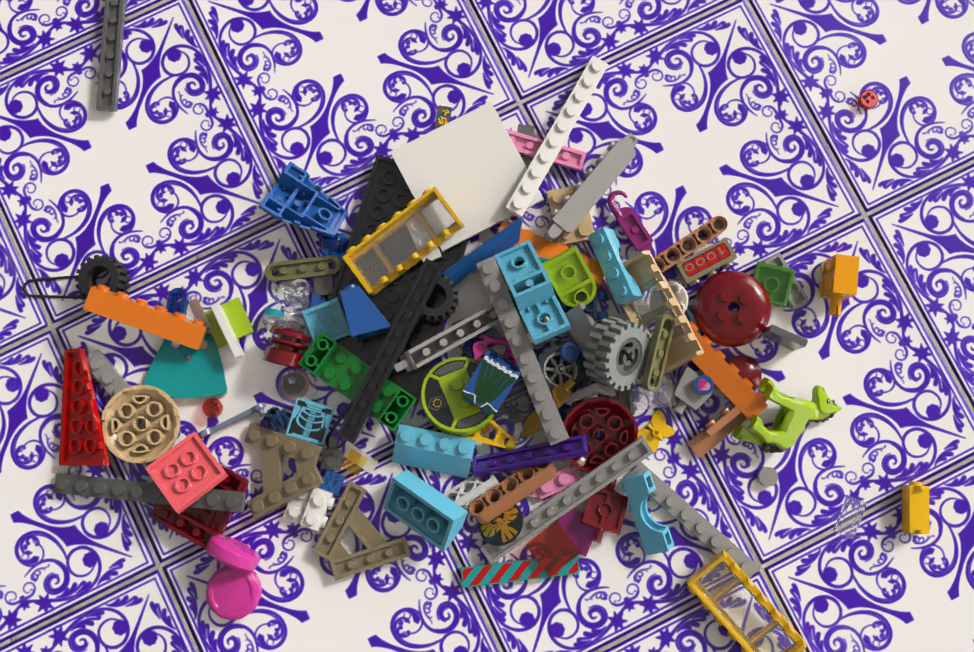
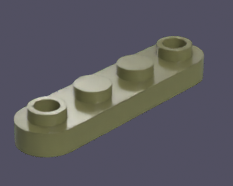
M333 255L272 262L266 266L265 276L271 282H283L336 275L340 271L341 262ZM331 263L335 264L334 269H329ZM278 270V275L273 276V271Z
M661 314L655 322L642 377V387L646 391L656 392L662 383L675 327L674 318L671 315Z

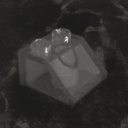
M669 373L663 375L661 386L656 392L644 390L642 379H637L638 384L635 386L631 385L635 411L676 406L674 386Z

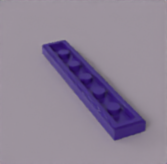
M584 434L569 437V439L554 445L545 442L473 457V473L475 478L587 456L589 455L587 437Z

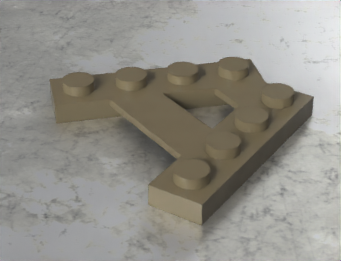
M250 423L244 442L261 447L263 493L246 502L253 518L258 519L324 484L316 466L322 446ZM282 455L296 459V475L283 481Z
M349 481L312 551L330 561L335 580L411 556L406 536L387 542L360 510L359 505L367 489L352 481ZM348 526L367 549L349 554L340 542Z

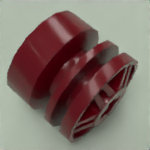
M271 328L270 333L278 335V337H268V341L276 345L275 348H265L262 360L291 368L303 369L298 364L303 355L298 354V351L308 350V346L300 343L301 341L310 342L311 337L289 328Z

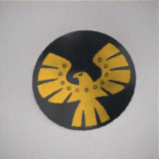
M515 504L486 524L478 523L480 535L487 543L494 546H503L514 541L523 527V514L520 508Z

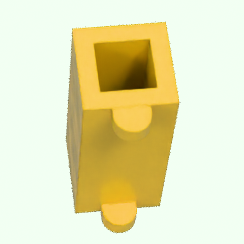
M909 481V485H902V532L930 534L929 486H922V482Z

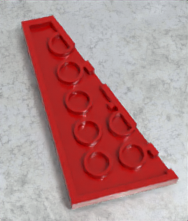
M81 348L65 349L59 466H110L86 351Z

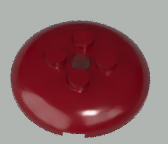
M724 271L711 276L699 287L694 298L693 316L697 327L712 342L721 346L739 347L753 342L764 332L770 320L771 303L767 291L757 279L740 271ZM730 303L737 306L738 310L736 313L729 311L728 306Z
M596 397L579 402L567 413L563 420L569 437L584 434L587 437L589 455L568 459L575 467L587 473L638 438V426L633 414L625 405L608 397ZM595 431H603L601 437H594Z

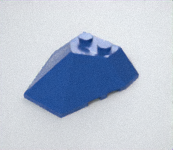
M291 161L270 193L265 196L258 207L276 219L334 238L348 214L332 196L329 198L322 191L323 187L320 184L316 185L310 179V175Z

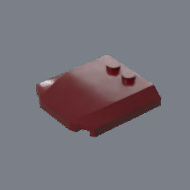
M220 464L228 474V477L212 489L246 492L249 479ZM154 503L151 518L207 550L206 544L209 538L224 533L234 512L187 507L178 514L171 505Z

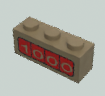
M724 238L676 263L673 269L683 287L688 284L692 287L701 282L699 278L703 276L709 278L717 273V269L722 267L724 270L734 265L732 261L737 256L727 238Z

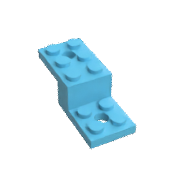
M530 240L494 255L508 284L516 307L535 345L571 329V325L555 296L551 280ZM518 261L524 262L521 266H515ZM544 317L550 318V320L546 323L540 322V320Z

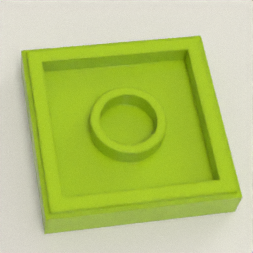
M239 297L222 304L238 340L254 333V329ZM212 309L204 312L218 348L228 345Z

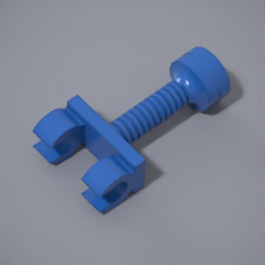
M596 292L592 302L585 305V309L592 310L593 320L608 319L607 311H597V301H607V292ZM558 297V302L564 312L567 309L574 308L564 304L560 297Z

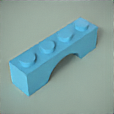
M602 227L587 236L616 303L628 306L642 298L643 295L636 280L627 272L619 256L620 244L614 230Z
M650 470L627 475L622 480V489L627 494L628 507L633 513L635 528L639 531L642 548L645 549L646 555L669 551L674 546L669 527L656 522L647 510L648 496L656 489Z

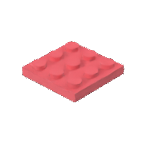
M195 431L145 467L178 514L228 477V474Z

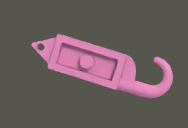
M572 464L558 470L554 478L528 496L543 499L562 491L580 478V469Z

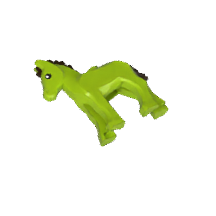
M764 377L758 386V390L764 393L762 397L780 406L772 428L766 429L762 424V419L753 414L748 428L744 425H737L733 432V437L741 441L752 442L758 446L762 445L761 450L765 451V453L769 451L770 453H781L796 443L799 436L805 431V425L808 421L824 423L840 411L842 407L835 404V400H831L826 394L824 387L820 385L813 387L812 400L809 401L781 393L769 378Z

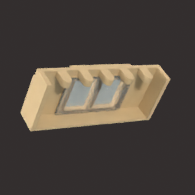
M641 251L623 262V266L636 280L643 295L642 298L628 306L621 305L625 312V318L628 321L642 324L643 328L648 330L647 336H650L651 339L655 322L659 315L667 314L674 318L675 327L663 375L704 354L687 317L650 251Z

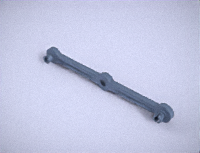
M265 402L259 403L212 428L202 430L198 433V436L201 439L208 437L255 412L261 418L266 415L264 412L266 404Z

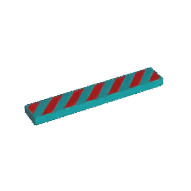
M578 553L461 567L463 588L580 573Z

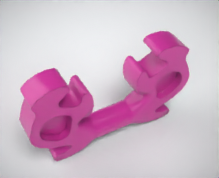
M485 334L479 335L478 339L482 341L476 342L472 347L474 362L480 363L481 357L488 350L487 346L504 345L508 350H505L503 358L505 360L507 358L512 359L513 361L510 363L517 366L506 337L499 338Z

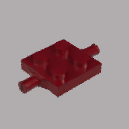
M617 479L609 483L607 488H602L590 496L586 501L580 524L596 530L593 542L601 543L603 533L620 535L628 497L614 490Z

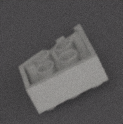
M581 302L565 314L571 329L563 332L562 335H567L570 340L569 342L575 343L579 347L580 357L586 361L587 358L583 357V352L587 351L588 348L585 346L586 341L590 342V332H595V322L591 316L585 315L583 309L586 307Z

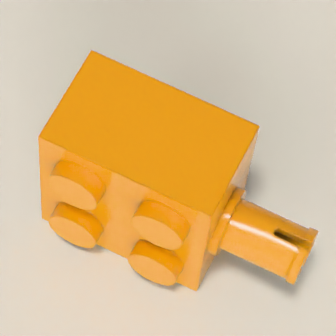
M835 254L821 264L820 273L822 274V281L819 283V292L821 293L820 298L830 299L828 315L841 316L842 301L857 295L860 257Z

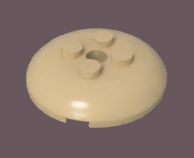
M150 385L130 386L116 393L107 403L101 418L103 420L102 431L106 446L115 456L130 463H147L158 459L172 448L180 431V414L175 402L166 392ZM142 419H145L146 426L141 429L139 423Z

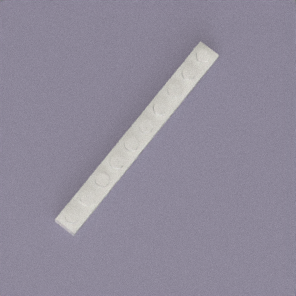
M592 56L506 205V211L518 218L524 215L609 64Z

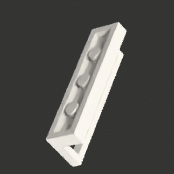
M494 474L490 475L491 478L485 482H480L482 477L475 478L472 475L443 495L448 498L456 496L453 502L468 511V515L470 513V504L498 485L499 482ZM467 486H473L471 491L468 493L464 492Z

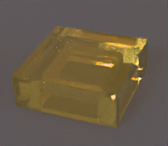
M351 449L341 466L359 475L368 458Z

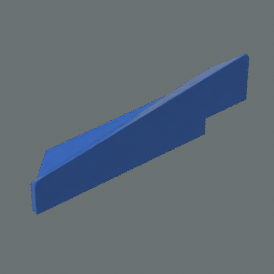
M522 216L499 231L442 272L443 275L448 276L457 286L470 272L474 274L478 271L476 263L517 244L520 241L524 218Z

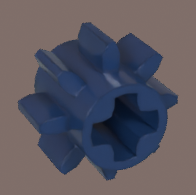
M278 407L270 408L267 410L266 416L263 417L267 429L273 428L274 431L284 429L287 425L286 422L289 421L286 410L282 409L280 411Z

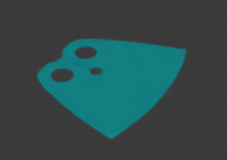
M206 332L204 339L207 341V347L204 350H195L184 345L181 349L176 350L172 348V341L165 339L149 368L143 385L157 387L166 392L170 397L200 398L227 393L224 369L214 338ZM188 354L191 355L190 361L185 360V356Z

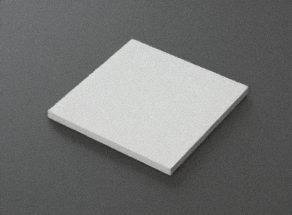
M492 102L390 152L414 199H419L423 196L422 193L426 189L435 186L465 225L464 228L439 246L442 252L515 216L506 211L505 207L527 171V167ZM539 189L528 208L544 201ZM439 199L421 211L436 235H439L455 222Z

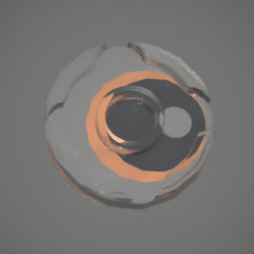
M301 369L291 370L280 379L278 385L280 398L291 407L295 406L297 397L313 401L317 393V383L314 377L309 372Z

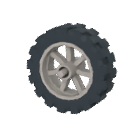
M553 344L539 352L536 358L550 392L563 382L562 375L575 380V385L570 389L572 393L581 386L585 379L586 367H584L583 358L581 359L580 355L577 360L564 366L562 365L563 360L561 358L558 365L553 357L559 356L560 347L564 344ZM549 360L554 366V368L546 367V364ZM571 367L572 375L566 373V369ZM546 371H552L553 375L548 378ZM556 376H558L559 384L552 382Z

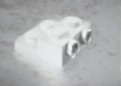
M316 487L288 502L283 518L320 531L321 528H325L329 517H326L328 509L332 510L336 500L333 498L334 493Z

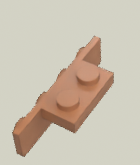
M734 404L730 408L727 406L719 412L720 416L714 420L712 418L704 425L706 428L686 443L698 458H701L734 431L737 425H741L747 420Z

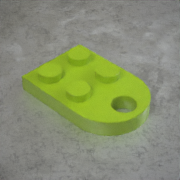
M576 245L542 263L552 285L564 304L575 307L581 302L587 305L593 300L596 294V282ZM585 292V299L577 300V293Z

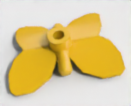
M661 410L653 413L652 425L650 423L646 425L648 429H638V438L643 436L654 453L657 451L659 441H663V437H670L675 434V430L671 426L666 425V418Z

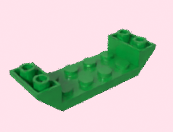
M323 332L319 333L298 362L303 368L323 380L352 402L371 366ZM388 379L370 415L394 432L417 399Z

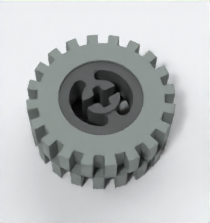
M618 317L604 318L601 320L602 324L597 323L594 326L596 331L590 332V342L586 341L585 346L588 347L587 351L583 352V357L587 358L583 362L584 367L588 368L585 372L590 376L589 379L595 383L619 391L629 390L631 385L635 386L638 384L637 379L641 380L643 377L642 372L645 369L650 348L648 343L651 341V338L647 336L648 330L643 328L642 324Z

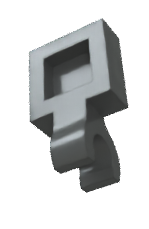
M331 435L329 449H323L321 469L341 470L343 450H337L339 436Z

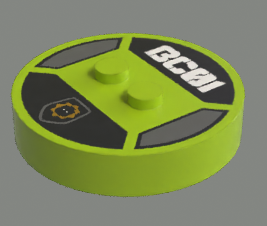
M453 357L441 361L429 371L422 385L421 400L426 417L434 427L449 435L467 436L484 429L494 418L493 414L487 415L480 410V406L475 403L471 405L464 401L461 395L479 365L472 358Z

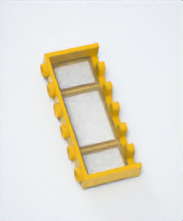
M435 186L426 189L422 193L423 196L417 200L410 201L406 209L393 214L389 222L380 224L376 228L377 231L372 235H366L361 239L360 244L356 247H350L345 252L346 254L343 256V259L370 295H376L465 227Z
M724 549L687 578L688 590L694 596L697 595L701 599L700 602L707 611L711 610L715 615L714 619L720 626H725L730 638L734 642L738 641L743 652H802L807 648L805 640Z

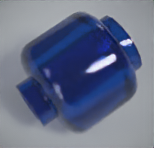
M337 232L334 238L326 235L322 236L319 244L324 254L341 257L346 252L349 240L345 234Z

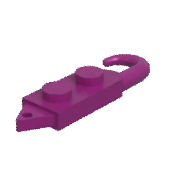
M621 190L611 192L607 198L608 207L635 251H650L652 254L653 239L635 211L630 207L618 209L614 202L615 196L622 195L624 198H628V195Z

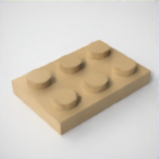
M574 186L546 192L551 214L556 208L558 210L562 208L561 202L567 195L572 196ZM590 211L568 236L562 237L559 235L556 238L557 244L570 245L589 241L587 236L594 233Z

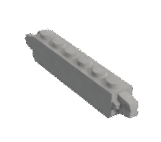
M631 132L623 139L620 138L617 143L613 141L607 147L608 153L605 156L602 154L595 162L597 166L594 169L590 168L585 173L584 177L586 179L583 183L579 181L572 189L574 191L572 196L567 195L561 202L562 208L560 210L556 208L549 216L551 221L548 223L550 228L544 234L546 241L553 242L559 235L562 237L568 236L636 156L634 147L639 139Z
M493 304L402 353L399 357L401 361L394 366L395 372L397 373L404 368L407 372L415 370L498 324L500 321Z

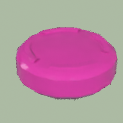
M214 535L209 538L206 544L209 556L234 570L248 573L255 570L260 562L257 551L229 536Z
M227 566L215 571L209 579L206 588V600L210 609L220 618L227 620L242 619L252 613L259 604L262 595L261 581L255 571L246 573Z

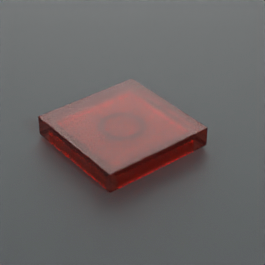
M557 521L553 522L525 544L549 577L581 553Z

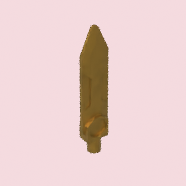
M569 378L566 383H560L551 391L558 410L572 393L570 389L576 383L572 378ZM536 409L525 420L521 438L533 435L543 427Z

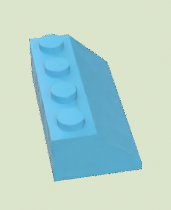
M399 424L392 462L468 478L476 440Z
M405 470L392 477L383 508L443 552L463 527L468 512L409 470Z

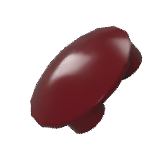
M738 355L727 362L729 365L733 363L740 370L737 374L742 379L746 377L754 385L752 387L753 390L759 386L762 379V371L755 359L747 355Z

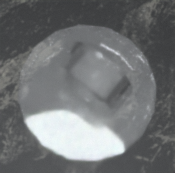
M297 279L292 283L281 282L273 291L276 303L279 302L282 305L281 308L285 312L300 316L302 314L301 311L308 309L310 305L307 297L310 293V284L304 279Z

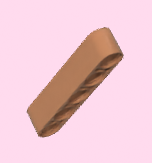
M723 216L713 217L655 256L654 260L659 265L661 273L663 274L676 263L682 261L722 234L727 229V219ZM713 223H719L721 230L715 229ZM698 233L705 234L706 240H701L698 237ZM688 243L690 251L683 249L682 244ZM667 253H672L675 256V261L668 260Z
M552 462L519 469L474 500L469 506L470 513L480 524L490 522L554 478L557 474L555 464Z

